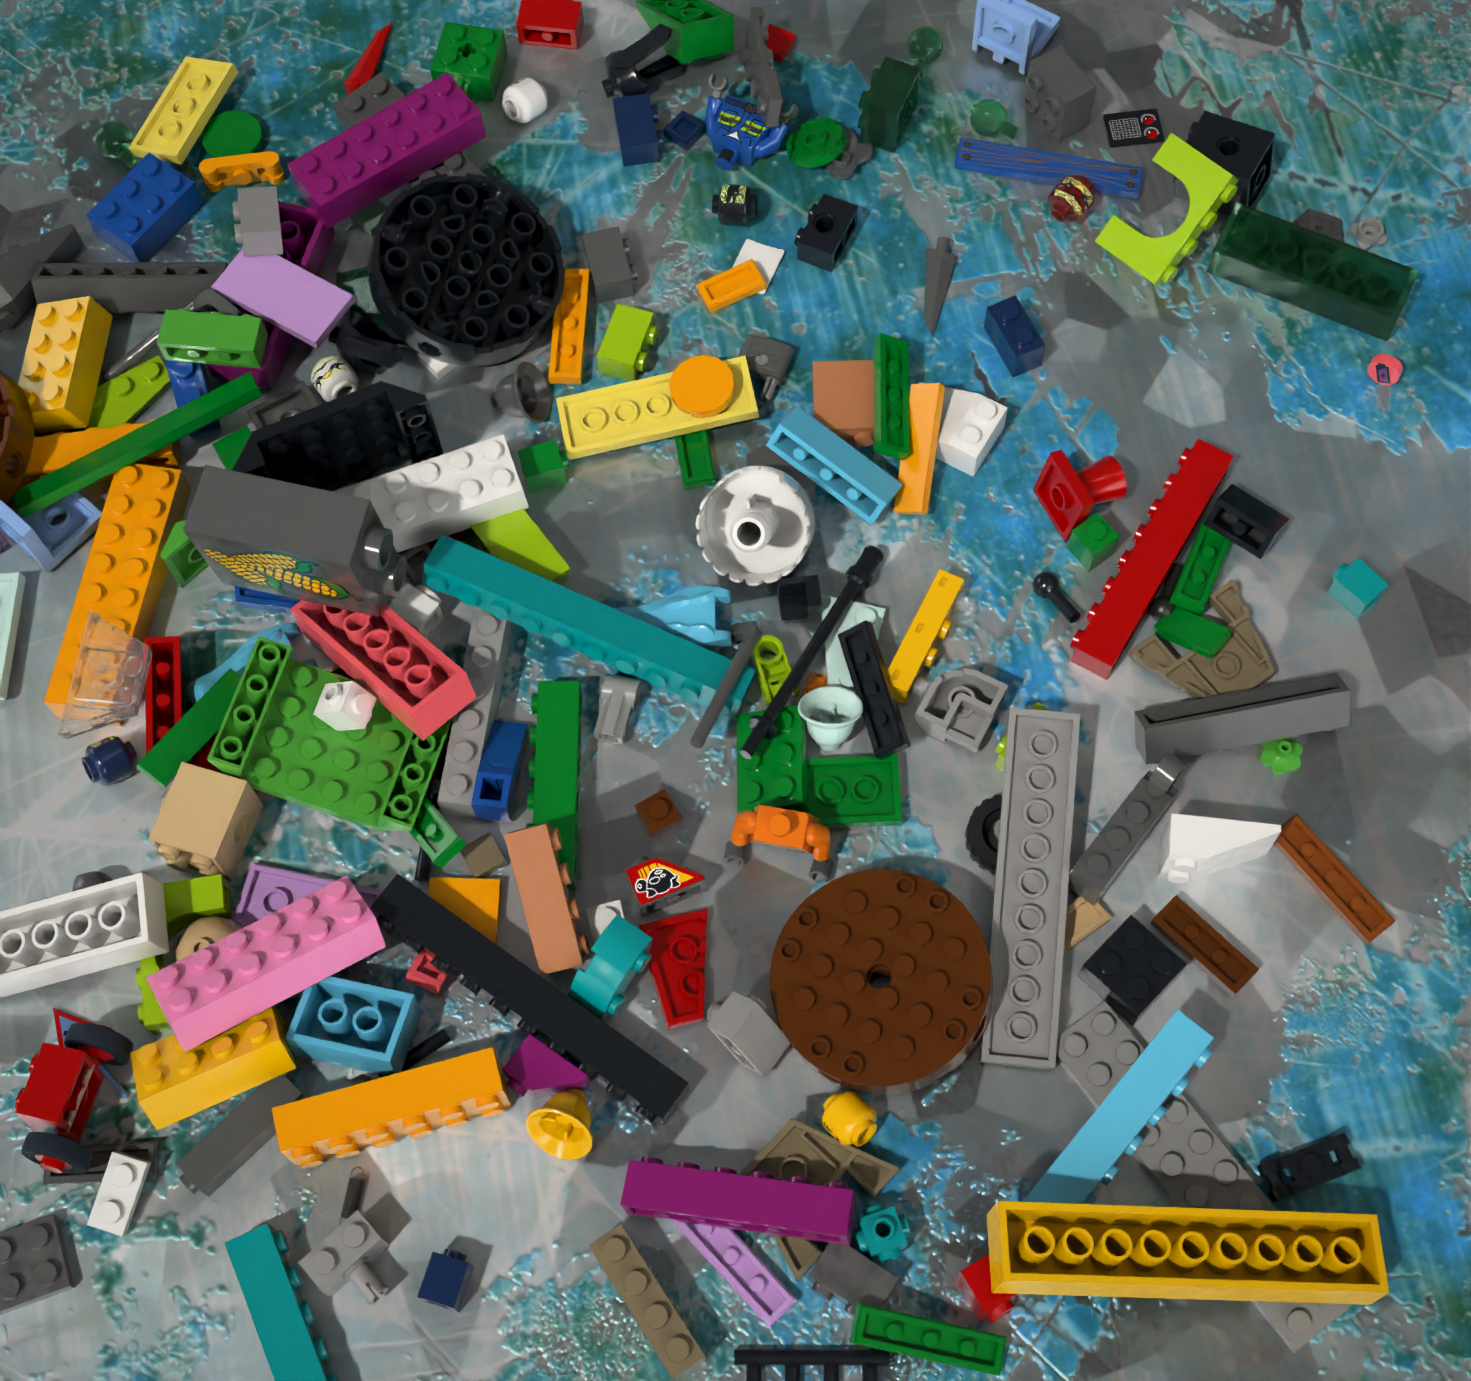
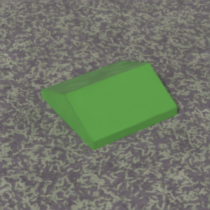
M186 520L174 524L160 554L173 578L181 588H184L209 566L183 531Z

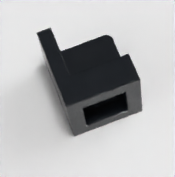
M818 575L784 578L777 581L782 623L822 619V601Z

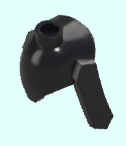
M660 23L626 49L612 52L606 57L605 66L608 79L603 80L602 85L607 98L645 93L651 95L659 89L660 82L683 74L686 64L679 63L678 60L670 55L662 57L639 71L635 67L636 64L669 41L672 35V28Z
M359 310L346 313L341 326H335L328 338V343L337 348L340 357L344 358L353 367L371 374H378L382 365L391 369L401 363L403 359L400 348L416 351L400 339L390 327L379 325L373 318Z

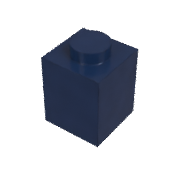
M445 1249L443 1255L432 1252L417 1297L425 1303L459 1313L474 1270L470 1263L465 1262L467 1255L450 1249Z

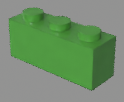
M165 309L157 344L165 360L261 369L268 333L262 319L249 314L236 316L225 315L221 312L201 313L188 309Z

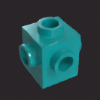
M877 1204L863 1210L864 1216L858 1218V1230L853 1231L860 1253L867 1252L868 1258L871 1261L879 1259L880 1263H886L901 1257V1251L906 1249L908 1243L906 1237L911 1236L904 1213L897 1215L895 1206L885 1209L884 1204ZM886 1224L890 1228V1234L886 1237H881L876 1233L875 1228Z

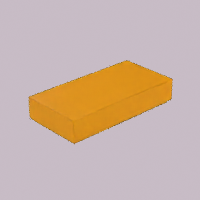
M750 259L696 284V288L709 313L712 314L767 289V285L754 260Z

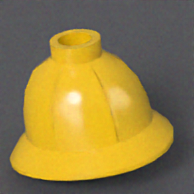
M569 1089L568 1091L555 1094L542 1108L533 1110L527 1116L526 1128L530 1137L543 1151L554 1157L564 1160L580 1159L586 1156L592 1147L593 1138L590 1133L592 1116L587 1104L586 1095L578 1089Z

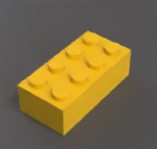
M91 296L37 304L18 382L31 407L34 434L84 428L89 425L113 318Z
M276 1005L186 1052L183 1051L175 1034H171L130 1053L138 1102L157 1131L296 1069L292 1049L285 1039L287 1035L286 1024Z

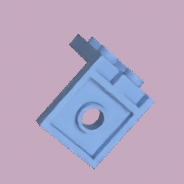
M977 0L972 50L977 52L983 46L993 51L992 60L1002 65L1006 59L1020 64L1019 73L1024 75L1029 68L1030 61L1038 56L1060 25L1061 17L1026 0Z
M78 491L26 518H23L19 512L16 514L0 500V529L8 538L11 537L30 558L33 557L49 573L97 530L102 512ZM59 514L67 515L66 520L62 524L51 525L55 516Z

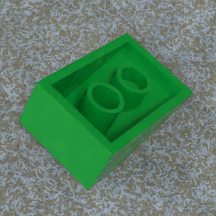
M707 0L636 1V8L651 30L660 23L672 28V35L669 41L662 47L668 55L678 60L679 63L686 65L694 64L697 62V59L705 57L719 58L723 56V53L734 51L733 14Z

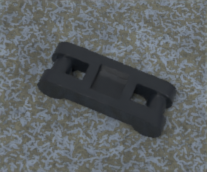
M1346 1132L1258 1165L1257 1169L1261 1178H1266L1271 1189L1268 1191L1272 1203L1362 1169L1358 1157L1353 1158L1348 1147L1351 1142ZM1334 1151L1339 1164L1330 1167L1325 1154ZM1287 1169L1293 1182L1285 1184L1279 1171Z

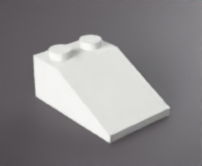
M945 387L935 458L974 477L1004 429L1008 408L979 393Z
M1171 813L1160 836L1158 877L1168 878V881L1172 883L1183 884L1188 883L1189 880L1195 881L1265 856L1281 833V825Z

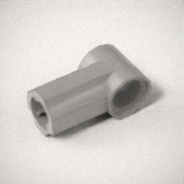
M606 674L601 691L602 705L594 730L595 738L608 744H623L631 712L637 708L639 702L641 680Z

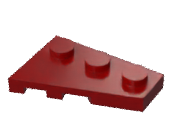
M707 909L641 924L638 929L653 938L649 950L652 958L648 967L667 1031L702 1022L704 1018Z

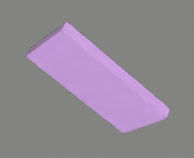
M243 248L211 286L213 291L219 293L233 304L317 349L355 302L352 294L278 255L244 257Z
M251 863L233 921L244 928L336 880ZM353 884L370 910L372 904L384 891ZM370 955L362 960L369 961Z

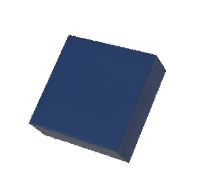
M683 110L663 129V136L685 151H688L706 133V125Z

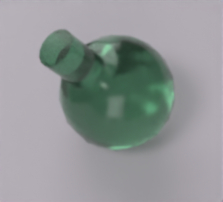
M932 26L917 28L910 34L907 41L908 54L914 61L911 73L913 76L923 77L925 66L935 62L942 53L943 39L940 33Z
M984 99L970 107L971 127L980 136L993 137L1001 132L1013 139L1019 130L1018 127L1006 121V109L999 101Z
M116 121L100 124L95 134L96 147L100 153L110 159H121L129 169L137 165V159L128 149L133 141L131 131L124 124Z

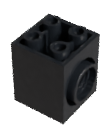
M1204 111L1199 121L1192 123L1186 143L1239 180L1235 185L1238 187L1235 195L1228 203L1223 202L1217 212L1245 221L1272 176L1276 133ZM1174 176L1173 183L1176 184V198L1190 202L1185 185Z

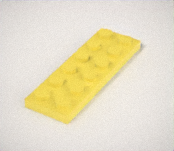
M746 356L723 360L733 373L735 392L725 410L710 417H692V414L683 413L677 408L672 400L669 385L673 372L556 398L568 460L759 418Z

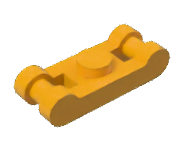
M273 151L209 158L199 164V170L205 178L206 187L211 192H219L224 186L247 185L268 181L273 185H279L284 182L286 177L281 167L279 156Z

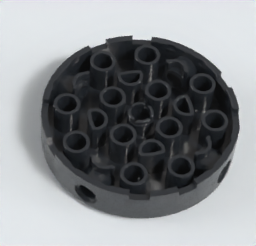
M466 173L465 176L447 177V174H441L423 179L420 184L409 190L405 189L395 197L384 211L377 225L368 259V281L374 303L387 325L400 339L416 351L430 358L452 365L474 367L487 366L509 360L524 352L539 339L548 326L563 293L565 267H563L561 255L562 247L553 226L547 224L539 213L540 209L529 198L498 180Z

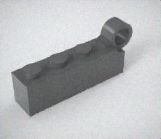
M1168 752L1154 772L1149 770L1141 778L1071 869L1068 883L1070 890L1093 906L1097 903L1172 804L1179 791L1173 785L1186 768V763Z

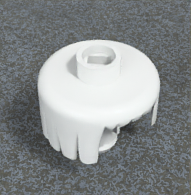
M754 465L739 468L724 476L702 500L699 506L700 512L696 517L695 523L696 529L699 530L696 536L697 543L700 547H704L702 555L705 561H714V571L722 576L729 574V579L735 583H741L745 580L749 586H758L763 582L773 583L782 576H787L801 562L813 538L815 518L813 507L806 491L793 477L776 468Z

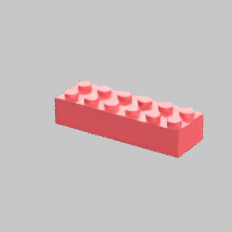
M303 600L290 609L302 634L359 685L375 696L377 701L423 741L477 698L467 673L385 603L382 604L379 617Z

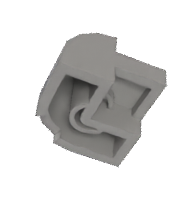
M966 667L963 670H954L941 676L938 675L930 684L915 713L916 722L926 732L945 743L946 739L977 753L989 728L992 727L1009 685L982 672Z

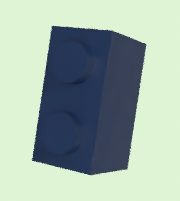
M649 93L613 98L623 167L659 162V149L664 148L662 130L655 129V124L659 123L657 105H651Z
M1016 295L988 306L984 329L1012 377L1042 366L1046 345Z

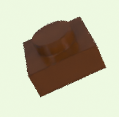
M665 788L635 805L637 814L652 838L683 821L682 815Z

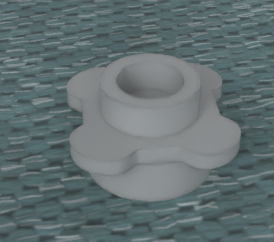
M1364 218L1359 224L1354 223L1350 228V233L1355 236L1358 241L1357 247L1361 250H1368L1370 246L1374 245L1382 246L1387 241V236L1383 234V224L1378 219Z

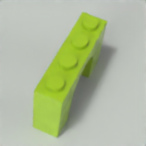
M1173 133L1168 136L1152 160L1181 180L1188 191L1190 207L1183 224L1167 236L1153 238L1144 236L1121 218L1113 215L1095 240L1097 244L1161 288L1164 283L1169 284L1174 279L1179 270L1177 265L1183 257L1187 258L1193 253L1198 245L1196 239L1203 230L1207 231L1214 224L1218 216L1217 210L1223 202L1228 203L1232 199L1238 188L1235 185L1239 181L1231 173Z
M222 874L162 883L168 943L179 931L200 918L212 916L226 919L232 918L230 884ZM165 953L140 960L141 968L136 969V982L138 989L142 990L143 1003L138 1004V1018L140 1024L144 1025L154 1035L173 1032L146 980V977L165 968Z

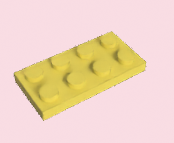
M185 57L128 149L135 157L141 158L151 153L164 162L182 164L238 74L234 64Z

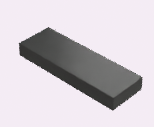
M154 1141L84 1145L93 1153L90 1165L85 1173H54L44 1169L43 1185L46 1187L101 1184L112 1152L119 1151L150 1161L151 1165L145 1182L158 1181L160 1143Z

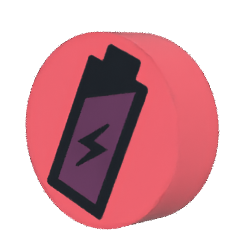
M1389 354L1375 355L1367 368L1370 378L1382 385L1395 384L1403 372L1401 362Z

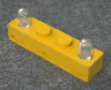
M939 569L887 670L897 702L906 705L910 695L923 699L932 681L921 677L925 666L932 667L938 654V649L935 646L939 638L946 639L953 621H950L949 618L953 610L966 616L974 615L978 611L979 603L977 599L962 592L963 578Z

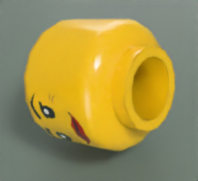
M845 1091L841 1094L834 1093L825 1101L822 1125L840 1144L860 1147L873 1137L877 1130V1114L855 1091Z

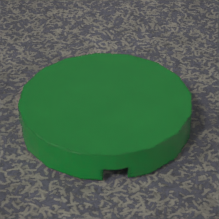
M238 110L225 111L214 116L206 124L202 132V145L207 155L211 158L258 153L261 151L264 143L263 131L257 119L247 112Z
M816 118L800 125L801 130L796 134L793 131L786 142L787 154L794 165L802 168H816L835 160L844 151L847 144V136L841 123L837 124L831 118Z

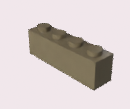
M621 1224L588 1245L673 1381H679L707 1361L699 1345Z

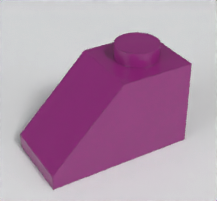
M530 1034L502 1069L505 1076L509 1079L506 1085L522 1097L526 1093H529L535 1099L554 1096L559 1092L568 1091L569 1089L587 1090L591 1085L587 1074Z

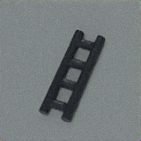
M734 1349V1365H746V1381H761V1365L785 1366V1381H800V1366H823L824 1381H839V1366H862V1381H878V1366H889V1351L851 1349Z

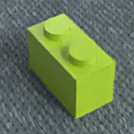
M617 303L596 356L599 373L634 381L637 379L639 371H645L649 356L647 353L650 345H655L659 332V327L655 326L653 312Z

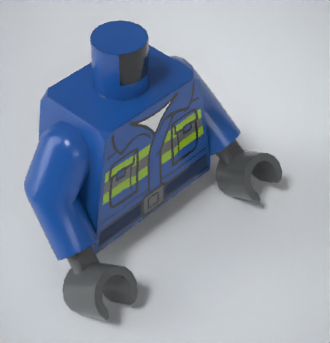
M712 73L708 83L713 89V94L708 98L705 122L707 136L712 140L713 151L718 154L716 164L721 169L729 171L733 168L736 161L751 166L759 158L777 151L788 130V120L798 115V106L793 103L790 111L785 113L784 109L788 100L782 98L778 127H765L762 116L757 114L756 105L727 94L724 99L721 98L722 93L729 87L728 78L724 75L722 86L715 87L716 74Z

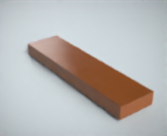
M1297 813L1281 825V833L1274 842V845L1366 946L1396 922Z

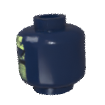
M109 736L87 746L85 757L81 758L85 772L92 783L98 781L103 786H109L131 776L134 771L133 761L138 759L130 741L124 743L118 736Z

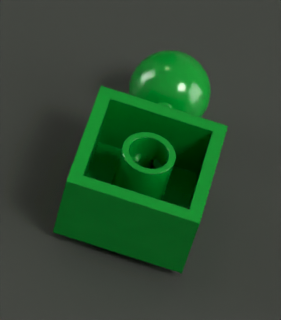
M445 22L430 69L432 79L435 80L448 72L471 101L472 99L494 102L508 56L504 30Z

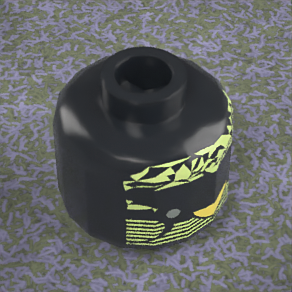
M724 184L719 191V195L713 194L712 213L718 214L719 222L722 225L745 227L749 225L751 219H756L758 195L753 194L750 186Z

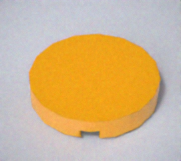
M708 355L694 356L681 362L673 371L669 382L671 397L677 408L683 413L692 414V417L697 418L714 416L725 410L735 392L733 373L728 365L717 357Z

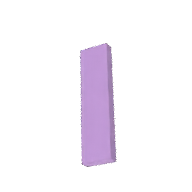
M672 1221L769 1329L797 1302V1299L732 1229Z

